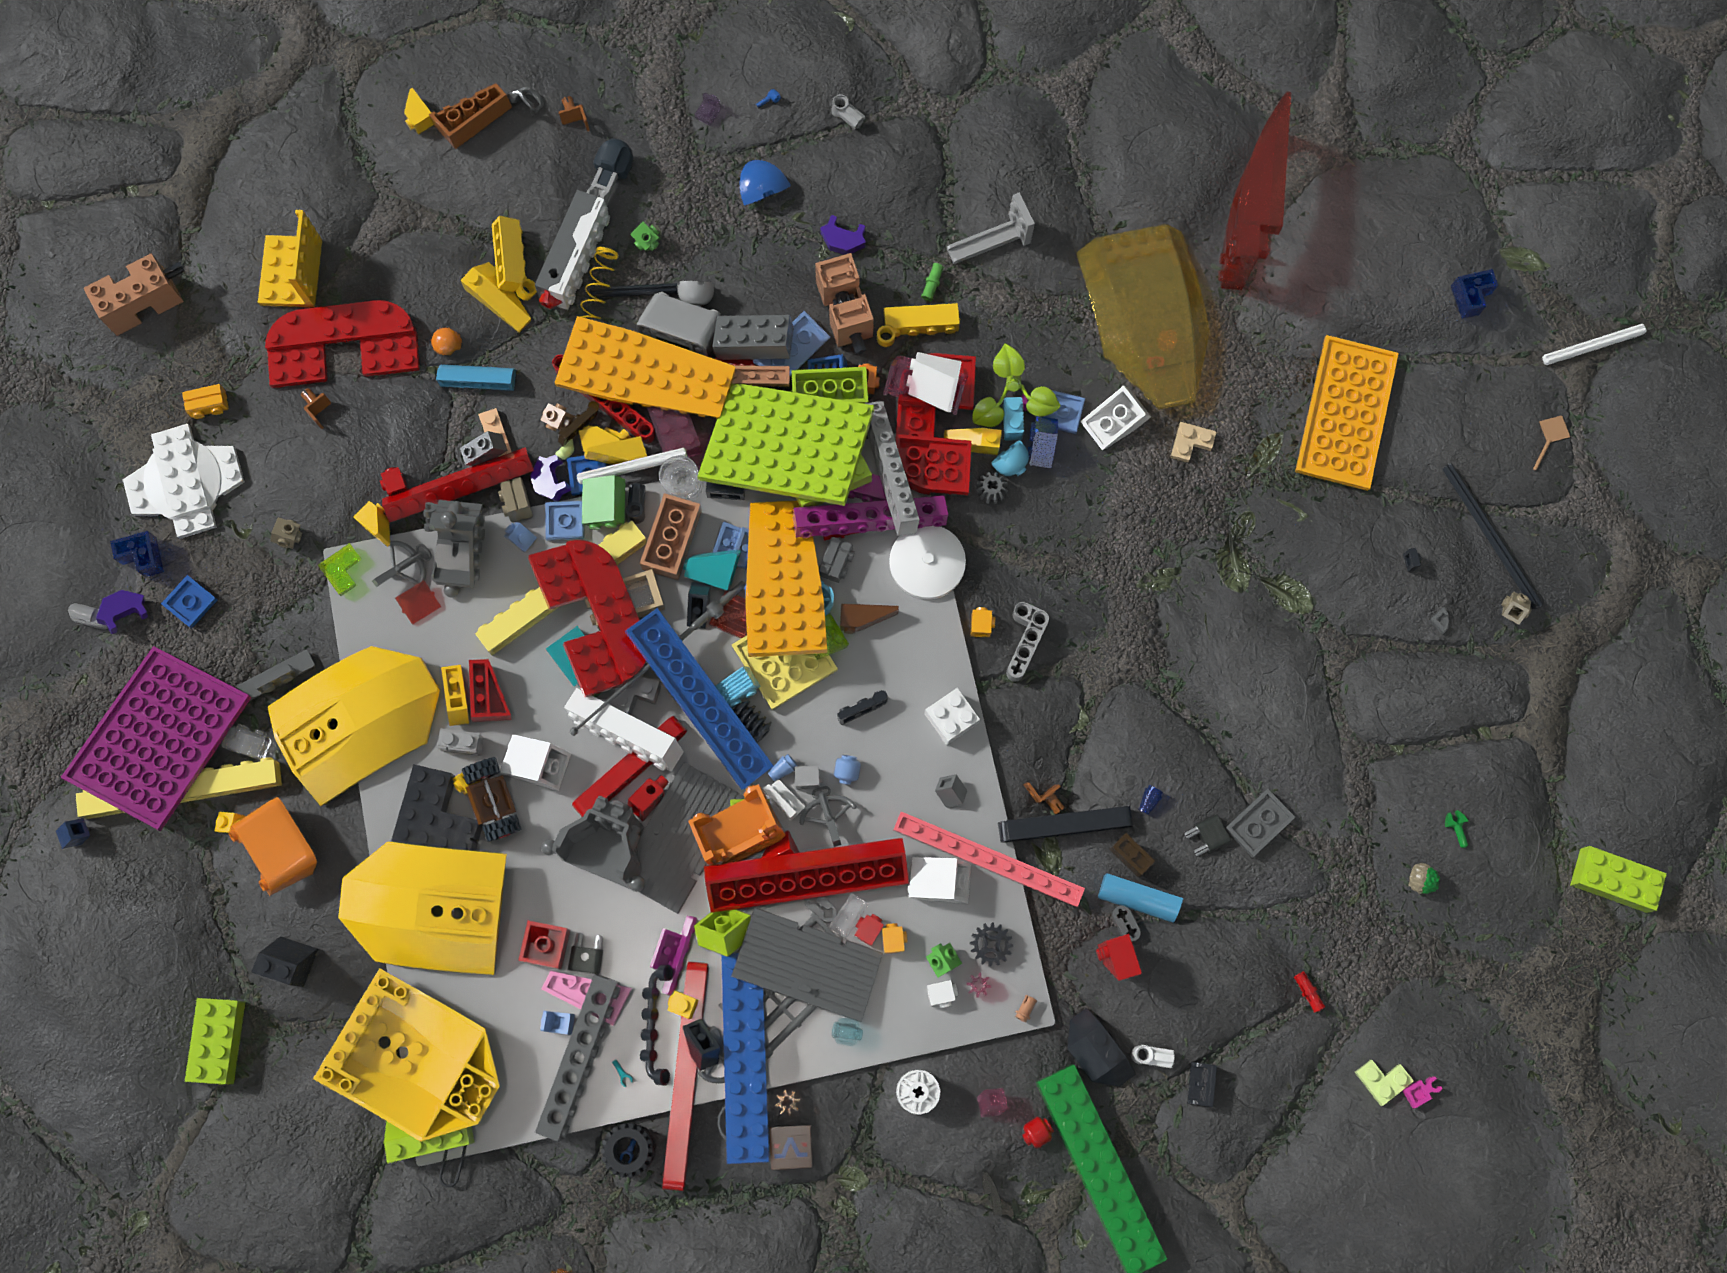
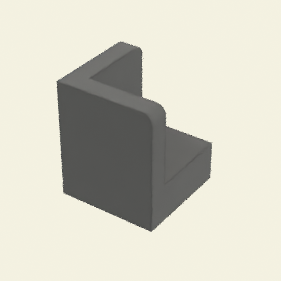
M955 774L941 777L935 792L945 807H952L963 804L967 789L958 775Z

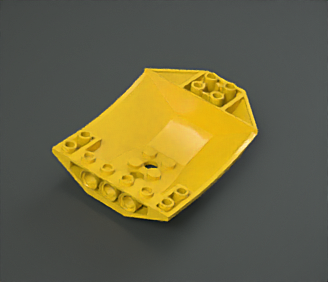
M370 646L346 657L300 684L269 705L268 710L275 740L292 772L318 804L323 806L382 767L427 744L440 690L421 657ZM333 718L338 722V726L334 730L329 727V722ZM316 729L320 731V737L317 740L313 736Z
M388 841L343 877L338 918L376 962L432 970L494 975L507 854L429 847ZM439 905L443 908L442 916L435 917L432 914L433 906ZM457 907L461 908L464 913L463 917L459 919L454 918L452 915V910Z
M380 968L313 1078L378 1115L420 1142L477 1125L500 1087L485 1028ZM387 1036L390 1039L391 1044L388 1048H382L379 1045L381 1037ZM400 1046H405L408 1049V1056L406 1058H399L396 1052Z

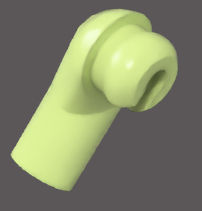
M573 438L564 447L562 446L555 455L559 456L562 460L569 458L574 453Z

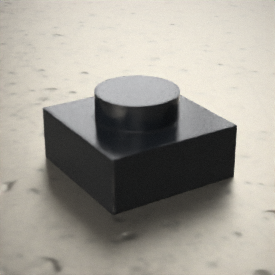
M1416 548L1408 549L1403 554L1408 572L1415 571L1421 566V556L1417 553Z

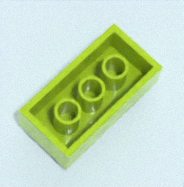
M866 367L791 370L792 390L795 393L863 404L868 403Z
M1587 846L1580 849L1570 886L1649 913L1657 911L1667 873L1592 846Z
M197 998L185 1082L234 1084L245 1008L244 1001Z

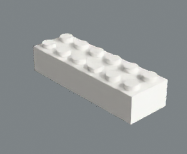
M576 688L564 708L568 712L567 716L574 720L573 724L578 726L604 702L593 696L584 698L582 691ZM609 704L581 727V729L584 727L590 729L589 732L597 737L600 735L605 737V740L612 745H616V743L621 745V748L629 754L632 752L638 754L637 757L645 762L652 761L654 766L662 771L667 769L672 772L684 752L674 737Z

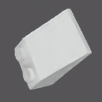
M1122 386L1080 422L1099 447L1105 450L1136 430L1151 416L1128 387Z

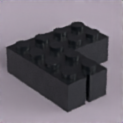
M413 764L391 841L412 845L476 851L478 844L470 841V839L473 838L479 841L483 824L478 825L476 819L446 813L454 787V774Z

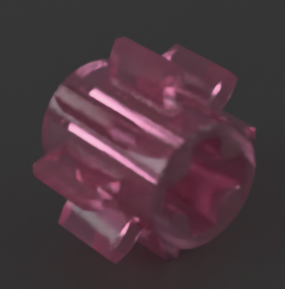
M981 973L978 974L977 978L971 975L972 982L966 983L967 986L971 987L968 993H976V998H979V993L987 996L985 990L986 988H991V985H987L986 982L989 977L983 979L981 978ZM981 980L980 983L984 985V988H980L977 991V987L973 986V984Z

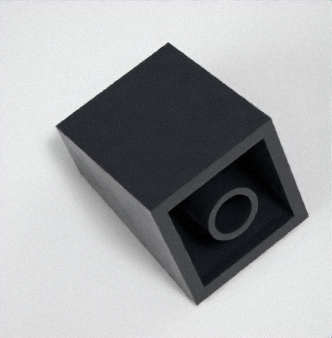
M280 936L258 953L251 973L287 985L304 987L318 948Z

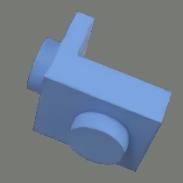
M518 522L511 523L506 528V534L504 535L506 539H509L523 552H526L537 538Z
M543 1011L540 1030L571 1035L575 1014Z

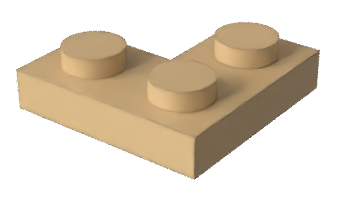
M1180 422L1170 458L1188 463L1193 446L1211 451L1216 431Z

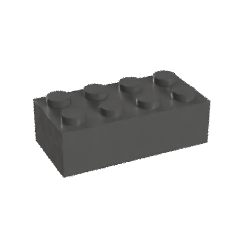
M790 315L717 316L712 347L717 360L790 359L794 327Z

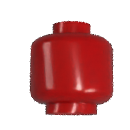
M1036 1117L1023 1126L1025 1133L1022 1137L1028 1146L1032 1144L1035 1148H1040L1052 1140V1133L1054 1131L1046 1118Z

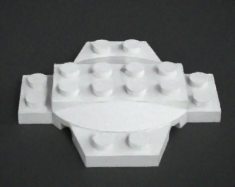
M189 424L151 434L154 449L148 463L123 479L131 514L134 516L163 515L174 522L179 539L217 528L212 510L217 505L218 497L222 494L225 496L244 483L236 448L234 446H203L194 441Z

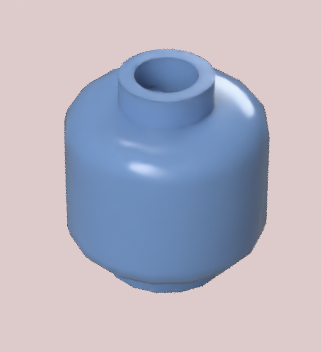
M842 755L841 758L836 759L834 776L840 779L839 783L851 784V781L859 779L861 763L855 756Z

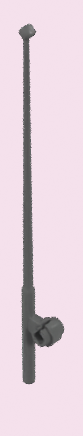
M739 582L718 602L712 601L706 607L708 610L679 636L681 641L701 627L711 617L714 616L715 619L720 617L725 612L723 610L724 606L744 589L745 582ZM647 664L580 725L572 727L570 734L573 736L577 735L578 729L648 671L651 666Z

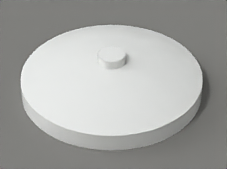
M929 526L917 529L916 534L899 536L891 549L889 564L894 581L905 593L919 599H936L947 595L959 584L965 571L966 558L964 549L954 534L943 527Z

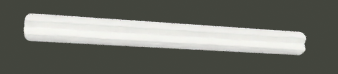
M1644 324L1636 325L1545 354L1542 360L1545 365H1549L1643 335L1647 330Z
M685 448L667 451L578 473L577 479L580 484H583V479L630 473L686 459L687 452Z

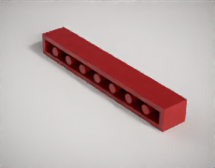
M525 447L382 498V507L390 523L424 511L426 502L438 504L439 500L451 501L534 471L533 464Z

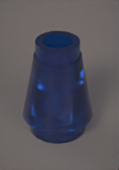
M1152 785L1145 788L1138 810L1149 815L1163 798L1161 796L1163 791Z

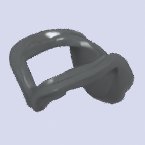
M529 87L507 93L510 103H517L522 99L530 107L531 115L536 114L544 105L542 97ZM527 92L534 96L535 99L539 102V105L536 108L533 105V103L525 97V94Z

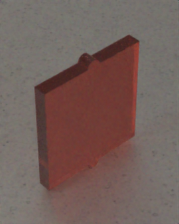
M424 580L395 598L402 608V613L406 614L412 625L441 608V605L434 596L435 592L430 590Z

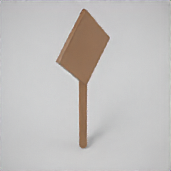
M1562 416L1539 422L1547 442L1533 468L1534 471L1537 470L1551 442L1570 438Z

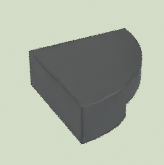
M1445 607L1429 620L1441 634H1444L1449 627V614Z

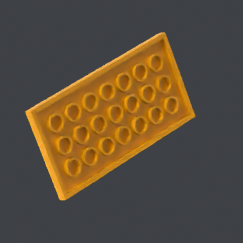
M1326 335L1301 442L1296 473L1367 491L1370 489L1399 353Z

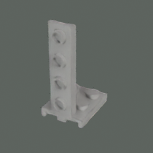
M1020 193L1012 196L1010 211L1008 212L1011 221L947 246V251L954 264L1017 239H1021L1024 246L1031 243L1035 223Z

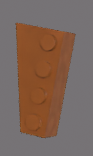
M493 84L476 92L475 96L471 98L465 97L460 100V103L451 107L447 105L443 107L442 111L436 114L432 112L429 116L436 129L456 149L511 109L512 106L507 94L497 84Z

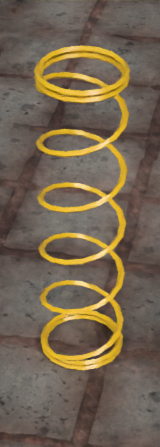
M597 247L595 250L596 253L594 254V258L603 267H595L589 271L591 277L598 283H591L585 286V291L594 299H588L581 302V308L586 313L591 315L580 316L582 318L590 317L601 319L600 317H597L586 311L582 307V304L586 301H597L606 303L605 301L595 298L587 291V287L590 285H603L610 287V285L598 281L591 274V271L593 269H609L611 271H615L614 269L601 264L596 259V254L608 259L618 258L619 255L616 251L606 247ZM602 252L612 253V254H614L615 256H610V255L604 254V253H602Z

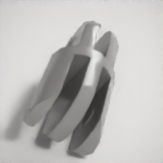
M77 603L69 606L68 612L72 621L98 629H108L106 625L97 623L98 608Z

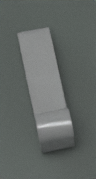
M1025 602L1018 603L1013 611L1014 620L1027 627L1006 672L1008 679L1014 682L1022 679L1049 621V616L1045 611ZM1023 609L1026 611L1027 615L1020 616L1017 613V610ZM1041 617L1044 623L1037 624L1035 618ZM1033 634L1036 636L1037 640L1030 641L1028 640L1027 635ZM1026 651L1029 657L1022 658L1019 652ZM1017 663L1021 664L1018 673L1016 675L1013 674V670L1016 668Z

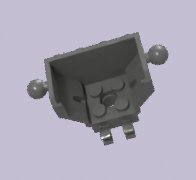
M439 500L438 504L426 502L424 517H426L424 531H437L438 533L432 581L437 585H445L443 589L444 594L447 597L453 598L458 595L459 587L474 588L475 580L479 581L480 569H477L480 560L479 553L482 552L481 540L485 538V529H482L485 522V515H482V504Z
M599 795L592 809H588L582 818L560 829L555 841L548 839L542 843L541 849L544 854H556L566 863L629 888L632 891H641L645 886L644 879L639 876L642 869L637 845L641 838L638 834L643 825L635 817L632 807L621 801L613 800L608 802L607 798Z

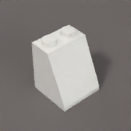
M917 352L916 359L912 358L910 370H913L912 376L908 375L906 386L910 387L908 394L947 412H951L962 362Z
M512 735L502 762L501 773L559 791L571 753L548 742Z
M912 857V862L909 866L911 880L908 884L909 897L918 900L968 904L971 864L955 858Z

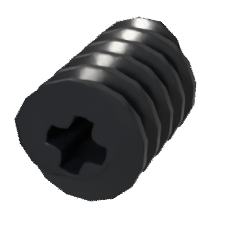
M750 700L741 702L733 711L743 725L746 726L748 732L752 731L751 736L753 738L757 736L756 742H759L770 731L772 722L765 724L764 722L767 717L759 718L761 711L754 713L753 711L756 706L754 705L749 708Z

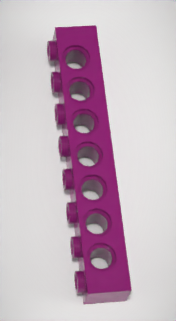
M945 496L913 498L919 516L917 529L946 525L948 511ZM887 500L848 503L845 506L835 504L794 508L793 512L796 538L829 536L833 534L846 535L848 533H866L869 531L883 532L895 529Z

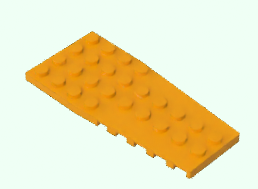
M577 316L554 384L557 387L628 404L638 403L645 407L655 406L660 407L661 410L668 411L671 409L684 414L688 412L698 414L700 417L710 416L718 419L722 414L736 369L733 365L641 333Z
M798 501L750 503L746 581L748 657L827 653L824 599L813 536L796 538L793 512L794 508L800 507Z

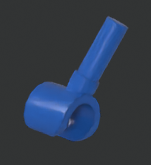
M771 89L767 97L756 104L759 108L770 100L777 103L781 99L780 93Z
M632 1138L627 1150H625L621 1154V1161L624 1157V1154H628L630 1156V1160L628 1163H630L633 1160V1150L636 1144L635 1139Z

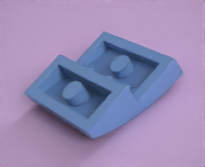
M722 522L712 552L740 550L741 554L737 567L747 569L749 529L745 527L739 528L727 522Z

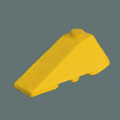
M489 262L473 267L460 280L468 293L520 333L531 321L530 316L515 292L498 289L496 268Z

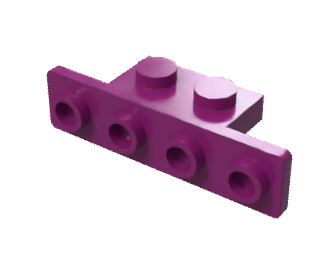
M686 916L681 934L667 929H662L650 968L657 970L660 965H671L674 971L673 978L670 981H664L661 993L671 996L672 992L676 990L677 977L683 969V959L685 953L690 949L691 935L695 932L696 917Z

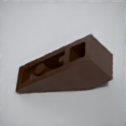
M841 604L840 631H844L846 634H854L855 631L864 630L898 615L899 606Z

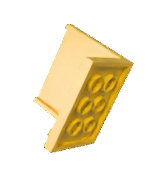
M303 210L295 211L298 217L296 236L266 235L258 295V304L260 306L315 308L322 239Z

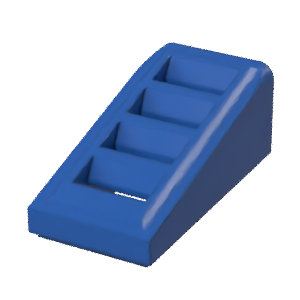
M843 354L808 360V370L815 369L817 364L818 369H822V364H825V369H830V364H833V368H838V364L839 368H847V360Z

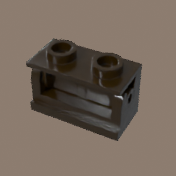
M1127 833L1109 849L1137 877H1140L1155 862Z

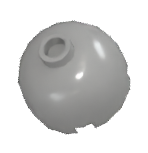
M680 281L677 285L678 296L683 302L701 307V305H706L711 301L714 294V283L704 282L703 284V282Z

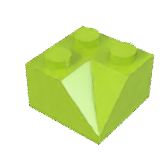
M735 909L710 912L694 925L698 945L724 956H730L742 945L751 916Z

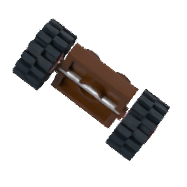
M496 757L484 759L462 768L461 770L467 784L480 781L465 787L478 825L492 820L495 821L482 827L487 842L504 838L522 830L517 814L503 818L516 812L504 776L501 775L488 779L501 772Z

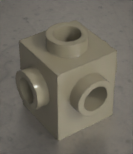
M278 517L271 533L270 542L276 543L283 548L293 549L295 543H299L302 537L300 524L293 520H285Z
M1513 592L1510 597L1506 596L1501 604L1503 606L1502 616L1520 624L1532 611L1530 608L1531 600L1522 593Z

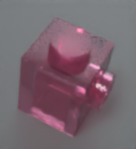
M1003 1088L984 1090L977 1097L981 1117L998 1116L1007 1109V1099Z

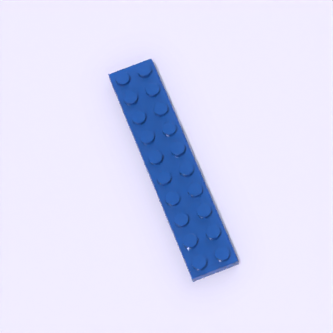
M658 608L625 631L741 790L745 789L774 766Z
M732 953L728 957L721 954L727 1164L769 1162L763 988L731 977L739 953Z

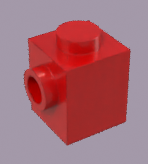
M391 467L386 469L385 472L380 473L382 477L380 481L383 491H387L389 496L408 490L405 477L399 467Z
M874 914L871 916L866 915L865 918L861 916L855 926L858 930L854 937L871 947L884 927V924L881 923L882 919Z

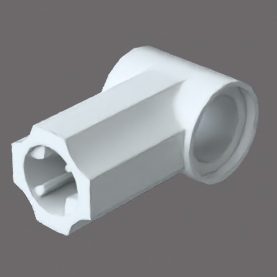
M1140 1045L1133 1048L1131 1058L1137 1064L1172 1068L1174 1050ZM1140 1049H1143L1146 1052V1058L1144 1060H1141L1138 1057V1052Z

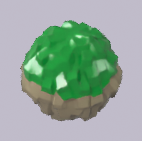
M1415 864L1409 877V887H1411V890L1418 892V894L1434 892L1439 889V873L1428 864Z

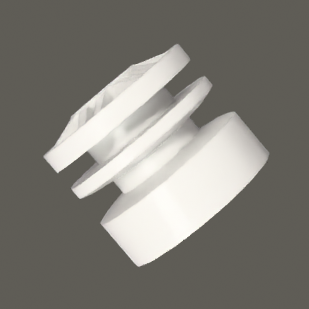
M914 1070L907 1072L901 1077L897 1084L896 1095L898 1102L904 1109L910 1113L923 1114L936 1106L940 1096V1088L933 1075L926 1071ZM918 1086H921V1091H923L924 1094L923 1096L919 1095V1097L916 1098L913 1089H917Z

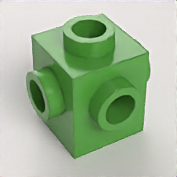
M642 222L630 234L636 240L634 244L641 251L643 249L653 251L660 244L658 242L660 238L657 236L659 231L653 225L649 227L645 222ZM649 235V239L645 241V236Z
M940 943L931 948L932 953L926 956L937 978L962 964L951 943L944 946Z

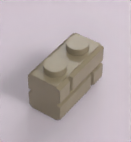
M519 477L512 479V481L501 482V491H498L501 502H505V505L502 506L505 517L509 516L512 523L521 521V519L531 518L533 514L523 479Z

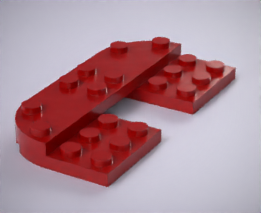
M381 300L291 311L280 317L271 326L266 337L265 349L268 352L269 385L271 388L327 382L325 344L360 340L362 374L364 377L418 371L420 366L415 326L401 307Z
M941 353L929 354L962 362L952 408L973 410L976 356ZM908 364L900 379L895 442L909 487L925 495H930V492L968 495L972 441L934 437L936 406L908 394L910 387L906 386L908 375L912 376L913 370H910V365Z
M584 540L567 541L566 545L529 555V562L548 609L588 598L601 630L563 643L584 698L625 685L641 671L646 660L625 633L628 628L640 620L613 557L601 546Z

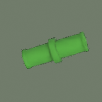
M933 263L930 275L925 281L926 286L921 296L922 299L926 301L933 300L936 287H939L940 284L939 279L944 269L943 265Z

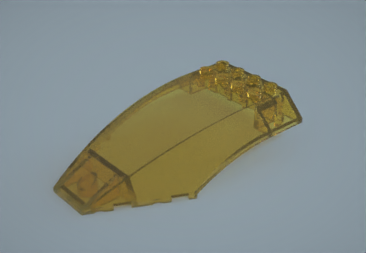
M1168 224L1093 239L1080 249L1076 255L1093 306L1103 356L1116 365V369L1124 373L1125 377L1134 386L1140 388L1144 392V396L1152 400L1159 410L1194 403L1210 330L1201 288L1182 232Z

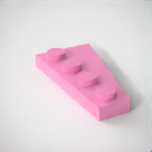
M550 971L542 990L581 1009L592 979ZM618 986L621 988L617 1000H613L611 1007H614L612 1015L605 1022L611 1025L615 1024L632 988ZM599 993L597 1001L600 1004H604L606 996L603 993ZM591 1013V1015L599 1018L598 1014Z

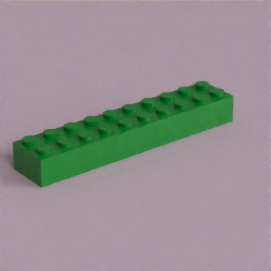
M1070 1065L1035 1082L1125 1273H1141L1167 1260L1075 1065Z

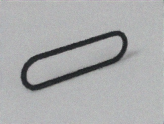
M467 1145L463 1147L457 1177L452 1184H446L442 1179L448 1150H445L439 1174V1180L443 1186L453 1187L458 1183Z

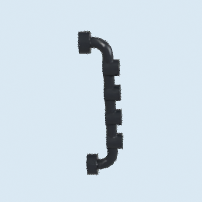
M660 965L651 974L648 987H645L642 991V997L648 1000V1008H644L641 1012L642 1019L647 1020V1029L641 1031V1039L646 1041V1049L640 1052V1059L642 1062H646L647 1075L658 1086H666L669 1083L670 1073L667 1069L654 1070V1062L657 1059L654 1043L658 1037V1032L655 1029V1020L659 1015L656 1009V999L659 997V990L656 986L658 979L660 981H670L673 978L674 971L671 965Z

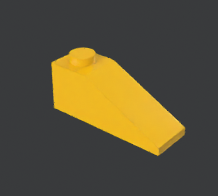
M988 428L952 429L944 431V438L971 440V452L998 455L1002 430Z
M641 436L587 447L584 457L585 459L615 465L647 457Z
M369 501L354 518L368 532L388 547L390 545L389 520L384 514L385 511L378 503L374 505Z
M461 665L441 667L449 726L469 724Z

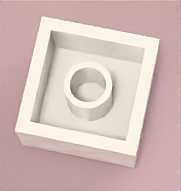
M958 688L925 709L924 713L946 745L976 726L980 721Z

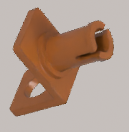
M567 96L569 100L567 103L566 97H564L562 104L565 110L559 111L562 125L583 119L587 132L590 131L582 105L575 106L571 96Z
M307 388L305 391L309 394L308 396L304 391L301 393V397L308 403L304 410L323 429L324 427L315 416L329 406L331 401L324 393L317 397L311 389Z
M1029 782L1023 784L1035 802L1046 801L1054 814L1059 813L1060 809L1063 810L1065 808L1054 794L1061 787L1059 784H1055L1041 796L1038 795Z

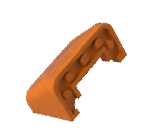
M759 784L748 787L744 793L745 799L713 816L698 813L693 819L688 821L703 858L710 866L742 861L785 837V832Z
M278 797L268 801L230 826L229 836L231 840L244 845L261 873L259 885L264 892L267 891L269 896L313 874L317 864L316 857Z

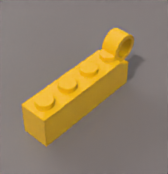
M499 216L492 224L498 289L510 292L516 291V294L522 300H530L537 290L535 283L525 276L524 245L521 239L522 228H520V220ZM523 286L526 287L529 290V292H526Z
M958 303L884 308L885 326L878 329L877 342L883 347H889L894 343L895 337L900 335L916 336L921 333L934 335L938 332L952 334L955 331H959ZM886 332L891 334L892 337L889 340H883L880 335Z

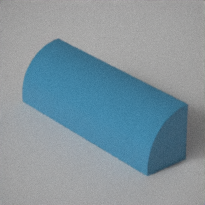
M441 364L438 367L436 380L440 387L514 390L516 369Z
M1110 874L1104 875L1097 897L1172 923L1176 920L1183 901L1181 897Z

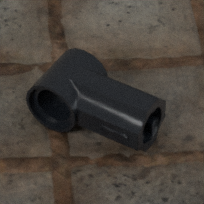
M640 483L629 485L626 512L629 521H633L634 524H640L645 519L646 486ZM633 511H640L637 515L631 514Z

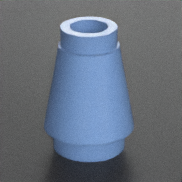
M787 754L779 759L768 774L776 782L794 772L795 767L798 765Z

